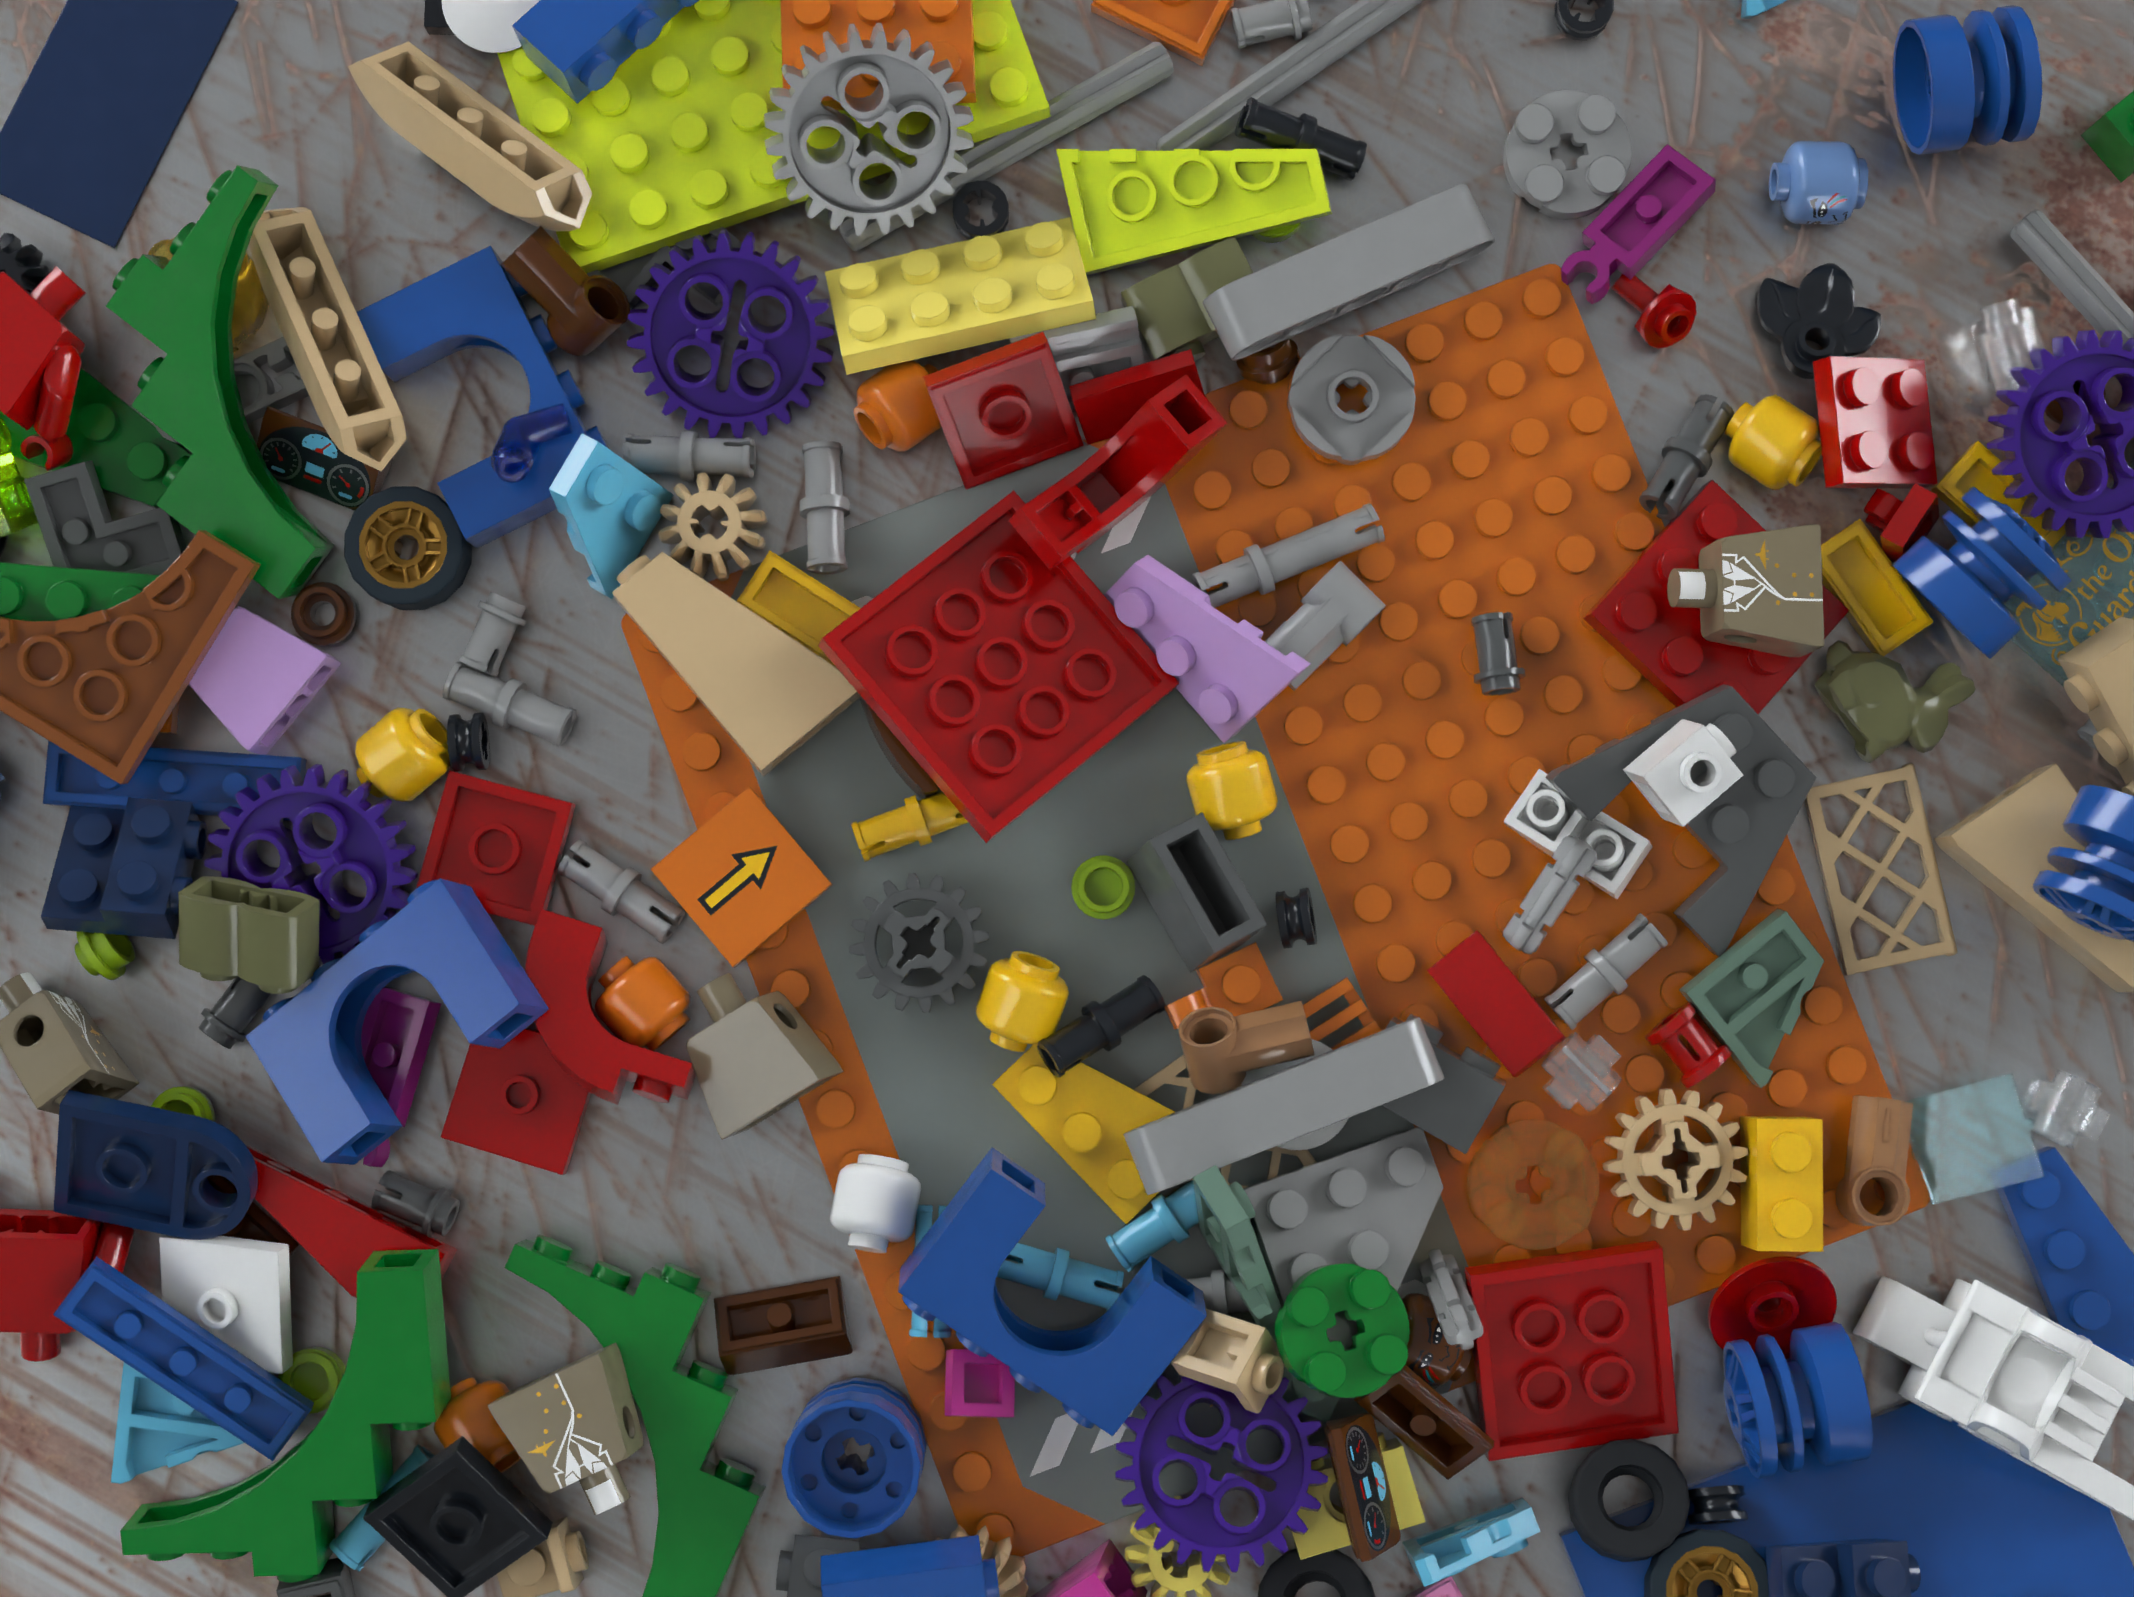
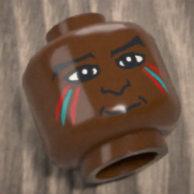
M1419 1293L1407 1294L1402 1298L1408 1314L1410 1328L1406 1366L1433 1389L1441 1387L1448 1380H1458L1470 1363L1474 1347L1469 1350H1462L1460 1344H1448L1430 1298Z

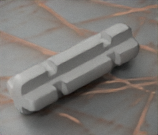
M1570 835L1563 838L1552 855L1557 861L1554 865L1551 863L1546 864L1521 902L1520 908L1524 910L1521 915L1514 913L1504 928L1503 937L1515 949L1527 954L1537 951L1547 935L1543 928L1545 925L1549 927L1554 925L1580 885L1576 878L1578 875L1585 877L1595 863L1597 853L1589 844L1581 839Z
M1440 1249L1428 1251L1429 1259L1419 1264V1272L1426 1286L1440 1327L1448 1344H1460L1462 1350H1469L1474 1347L1473 1340L1483 1335L1484 1327L1454 1255H1442Z

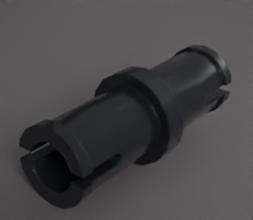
M1252 97L1248 98L1246 106L1242 108L1235 129L1237 137L1249 139L1272 149H1317L1322 168L1341 175L1349 181H1352L1355 178L1356 172H1359L1367 149V143L1364 141L1354 140L1317 125V118L1303 113L1300 117H1296L1258 102L1257 99Z
M1142 975L1137 978V981L1101 1004L1097 1001H1092L1082 1007V1016L1038 1042L1037 1049L1048 1069L1056 1077L1060 1078L1065 1075L1066 1071L1102 1048L1106 1051H1111L1119 1046L1122 1042L1121 1036L1155 1014L1165 1011L1164 999L1151 979L1146 975Z

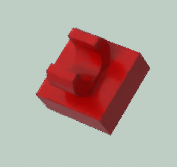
M1916 483L1903 502L1892 494L1877 488L1863 509L1865 513L1869 514L1865 523L1882 532L1880 535L1882 550L1894 563L1922 535L1927 537L1940 517L1938 495Z

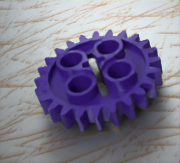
M721 230L717 246L711 250L700 234L696 235L693 238L694 255L689 258L683 250L674 246L669 251L670 259L674 266L672 271L657 263H654L649 270L654 280L659 284V287L639 285L635 292L649 307L648 309H634L628 314V320L644 327V332L636 333L627 340L628 347L642 349L646 353L645 356L634 363L632 367L633 372L645 373L652 371L654 378L646 387L644 393L646 396H651L665 391L669 396L662 410L665 416L671 414L680 406L687 410L684 429L690 430L701 417L708 420L709 438L716 437L722 423H730L734 437L742 438L746 422L753 421L757 430L764 436L768 434V415L772 413L786 425L791 423L792 413L788 405L790 400L805 408L810 406L812 399L803 387L804 383L823 386L826 377L813 366V363L831 362L834 352L825 346L819 345L818 340L834 335L835 325L817 322L816 319L818 315L824 313L829 308V299L810 300L808 294L817 285L818 277L813 275L798 280L794 274L798 269L801 258L796 255L783 265L776 261L779 242L775 240L762 254L755 251L753 232H748L741 247L737 248L732 247L727 230ZM742 280L746 283V293L739 320L738 333L743 337H748V340H740L737 344L732 358L728 388L726 390H719L716 382L725 339L723 336L715 334V331H723L730 317L734 284L736 281ZM699 282H707L714 285L723 297V306L713 313L698 311L690 302V287ZM761 296H773L783 303L786 310V319L775 326L760 324L752 314L751 303ZM688 345H696L703 348L711 359V369L701 375H692L686 372L679 364L678 351ZM751 358L762 359L772 367L774 380L762 388L750 386L742 379L740 365Z
M2095 330L2078 331L2075 344L2069 336L2052 338L2053 355L2044 348L2032 349L2029 352L2034 370L2025 367H2013L2010 370L2013 379L2019 385L2017 391L1998 390L1996 396L2008 405L2009 408L2007 414L1992 415L1988 418V422L2004 428L2003 437L1987 443V449L2005 451L2006 459L1997 464L1992 469L1993 475L2013 476L2014 481L2006 488L2003 495L2005 498L2013 499L2027 496L2020 514L2023 517L2035 518L2044 512L2042 519V529L2058 531L2065 523L2066 536L2083 538L2089 527L2092 537L2105 539L2109 538L2113 524L2119 532L2131 533L2134 531V468L2132 469L2128 466L2124 452L2127 443L2134 437V338H2130L2123 345L2122 332L2118 330L2105 331L2100 341ZM2114 376L2122 386V397L2118 405L2112 409L2104 399V389L2109 379ZM2077 380L2081 383L2079 396L2075 394L2073 384ZM2055 400L2063 410V420L2058 430L2052 433L2045 425L2044 412L2048 404ZM2095 424H2098L2101 434L2096 435L2092 439V445H2089L2086 435L2095 431ZM2077 460L2083 468L2084 477L2080 487L2072 493L2065 484L2064 476L2070 463ZM2108 472L2114 479V485L2111 488L2107 487Z
M315 764L307 770L304 781L295 765L281 771L280 783L272 774L267 773L256 779L259 793L249 787H245L235 794L241 809L228 806L220 811L218 816L230 829H217L209 834L208 840L215 846L223 849V851L204 860V866L221 871L222 877L242 880L259 888L292 890L317 898L319 900V956L324 965L334 959L342 958V953L345 956L360 944V935L371 925L390 919L397 914L392 908L403 909L408 905L407 899L410 894L399 888V885L411 883L418 877V871L401 866V860L416 851L415 845L396 843L394 836L401 832L407 826L405 820L387 823L383 818L392 804L389 798L375 805L367 801L371 791V782L366 781L353 791L347 789L348 770H340L329 782H325L322 764ZM315 812L324 813L333 820L337 829L335 841L325 840L315 832L312 824ZM284 818L292 821V830L283 825ZM259 839L267 840L277 848L280 855V865L278 868L266 865L259 858L257 853V842ZM316 861L320 866L321 873H313L307 876L301 865L304 863L311 864ZM344 870L355 871L365 880L367 887L365 897H356L345 889L342 882ZM330 906L339 911V919H334L330 915Z
M1160 1375L1156 1384L1161 1397L1155 1400L1145 1395L1139 1402L1140 1408L1146 1413L1144 1419L1128 1417L1123 1423L1130 1432L1136 1435L1135 1441L1116 1443V1452L1133 1459L1131 1466L1124 1467L1115 1472L1116 1480L1134 1482L1135 1490L1121 1499L1123 1507L1142 1505L1145 1510L1134 1525L1136 1531L1155 1525L1160 1530L1153 1549L1156 1551L1164 1548L1171 1540L1179 1544L1176 1560L1178 1565H1182L1192 1551L1201 1553V1565L1204 1573H1209L1216 1556H1224L1230 1573H1237L1240 1554L1245 1552L1248 1553L1257 1567H1261L1264 1565L1262 1546L1266 1543H1269L1281 1554L1287 1552L1289 1549L1282 1531L1288 1528L1295 1533L1304 1535L1308 1528L1297 1515L1299 1509L1318 1511L1321 1507V1503L1307 1493L1308 1486H1320L1328 1482V1476L1311 1469V1462L1327 1456L1328 1449L1321 1446H1310L1307 1438L1320 1429L1321 1423L1320 1421L1301 1423L1297 1417L1307 1404V1398L1302 1397L1287 1403L1282 1396L1287 1389L1289 1380L1284 1377L1278 1389L1268 1396L1262 1410L1257 1414L1245 1410L1232 1392L1179 1375L1180 1383L1174 1386L1167 1378ZM1208 1403L1218 1409L1223 1422L1222 1428L1218 1433L1211 1437L1203 1438L1190 1432L1186 1425L1185 1414L1193 1405ZM1261 1429L1272 1431L1281 1441L1283 1449L1281 1458L1273 1464L1267 1465L1259 1464L1252 1460L1246 1449V1440L1249 1434ZM1174 1436L1210 1455H1217L1221 1447L1228 1448L1233 1452L1231 1463L1234 1466L1273 1480L1276 1488L1274 1491L1268 1492L1233 1473H1226L1221 1481L1214 1480L1209 1477L1211 1465L1208 1462L1171 1449L1166 1441L1169 1437ZM1170 1464H1184L1194 1472L1197 1486L1193 1494L1187 1498H1170L1161 1489L1159 1475ZM1241 1490L1253 1497L1257 1506V1514L1252 1523L1247 1526L1237 1527L1225 1521L1221 1515L1220 1502L1222 1497L1228 1492Z

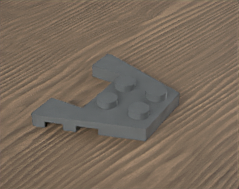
M1725 684L1651 720V724L1620 740L1613 739L1595 748L1594 753L1570 765L1564 764L1552 770L1545 777L1583 818L1592 821L1632 781L1623 769L1681 719L1699 723L1705 727L1711 723L1725 734L1736 749V753L1730 759L1742 772L1743 776L1685 825L1686 829L1717 860L1720 866L1673 912L1711 953L1719 957L1727 950L1816 780V776L1732 686Z

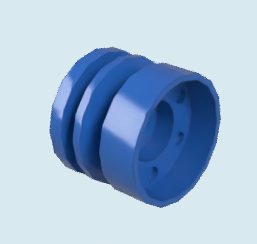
M2014 5L1997 7L1992 14L1985 10L1972 11L1965 18L1963 27L1955 16L1947 14L1906 20L1900 26L1894 45L1893 87L1898 121L1904 140L1911 152L1923 155L1959 150L1968 142L1970 133L1977 143L1984 146L1995 145L2000 139L2008 142L2025 141L2034 133L2040 117L2042 101V66L2038 41L2031 20L2022 7Z
M1971 487L1960 499L1975 514L1979 521L1970 528L1957 515L1948 510L1942 516V519L1957 542L1947 550L1935 541L1922 535L1892 566L1987 658L1991 659L2021 630L2017 620L2005 606L2013 596L2040 611L2047 605L2043 597L2028 583L2033 576L2037 574L2058 592L2062 591L2072 580L2060 567L2052 552L2053 548L2018 513L2007 504L1993 500L1975 487Z
M2096 785L2081 786L2063 823V828L2074 840L2084 846L2085 850L2060 846L2051 848L2047 859L2059 872L2051 870L2040 871L2033 884L2034 892L2048 903L2062 910L2068 918L2078 924L2111 938L2126 939L2134 942V796L2108 787Z
M1831 1322L1794 1329L1790 1336L1789 1361H1786L1775 1338L1769 1334L1758 1336L1755 1343V1353L1749 1342L1744 1339L1726 1342L1723 1349V1368L1725 1377L1724 1399L1733 1435L1737 1443H1739L1745 1462L1754 1477L1761 1479L1775 1476L1778 1470V1458L1786 1471L1790 1473L1801 1471L1804 1465L1805 1439L1808 1440L1819 1463L1824 1466L1869 1458L1873 1446V1429L1866 1384L1858 1357L1850 1337L1842 1324Z
M855 1377L831 1383L808 1401L785 1445L781 1471L787 1497L804 1521L827 1535L855 1539L882 1532L904 1515L917 1493L927 1446L921 1416L907 1396L883 1381ZM854 1437L859 1446L870 1443L871 1448L866 1461L862 1462L857 1453L848 1456L845 1454L850 1438Z

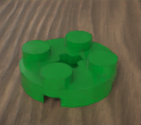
M1329 1264L1306 1272L1290 1288H1293V1290L1286 1297L1283 1308H1279L1275 1321V1340L1283 1364L1297 1380L1303 1381L1311 1389L1330 1397L1355 1398L1378 1390L1388 1382L1393 1374L1401 1371L1406 1365L1408 1359L1407 1345L1410 1335L1408 1314L1400 1295L1390 1285L1388 1278L1381 1272L1373 1269L1369 1270L1355 1264ZM1340 1311H1344L1347 1320L1356 1322L1358 1330L1352 1336V1345L1345 1350L1341 1341H1330L1327 1336V1329L1336 1325L1335 1314Z

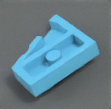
M581 434L549 487V491L558 512L566 517L567 533L574 550L584 554L592 571V574L587 578L590 587L613 599L612 592L620 586V583L616 580L617 576L636 560L662 516L660 513L661 506L669 504L674 495L600 442Z
M124 1362L111 1483L121 1484L132 1480L138 1474L166 1465L170 1468L191 1461L199 1454L208 1451L218 1452L245 1443Z
M1523 1498L1403 1541L1402 1543L1412 1569L1422 1585L1426 1587L1444 1578L1458 1574L1467 1567L1489 1556L1498 1558L1518 1552L1529 1545L1528 1537L1541 1531L1532 1507Z

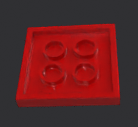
M1713 479L1697 491L1679 511L1676 518L1669 522L1583 618L1676 708L1725 684L1732 686L1753 710L1759 714L1813 653L1811 652L1802 657H1786L1707 641L1701 634L1700 608L1671 607L1669 604L1667 584L1672 569H1699L1700 550L1720 538L1766 531ZM1823 586L1824 639L1850 611L1825 586Z
M1656 1240L1465 1267L1466 1286L1484 1327L1483 1335L1473 1340V1357L1481 1430L1494 1440V1447L1485 1453L1488 1461L1603 1445L1615 1440L1643 1439L1679 1433L1663 1248Z

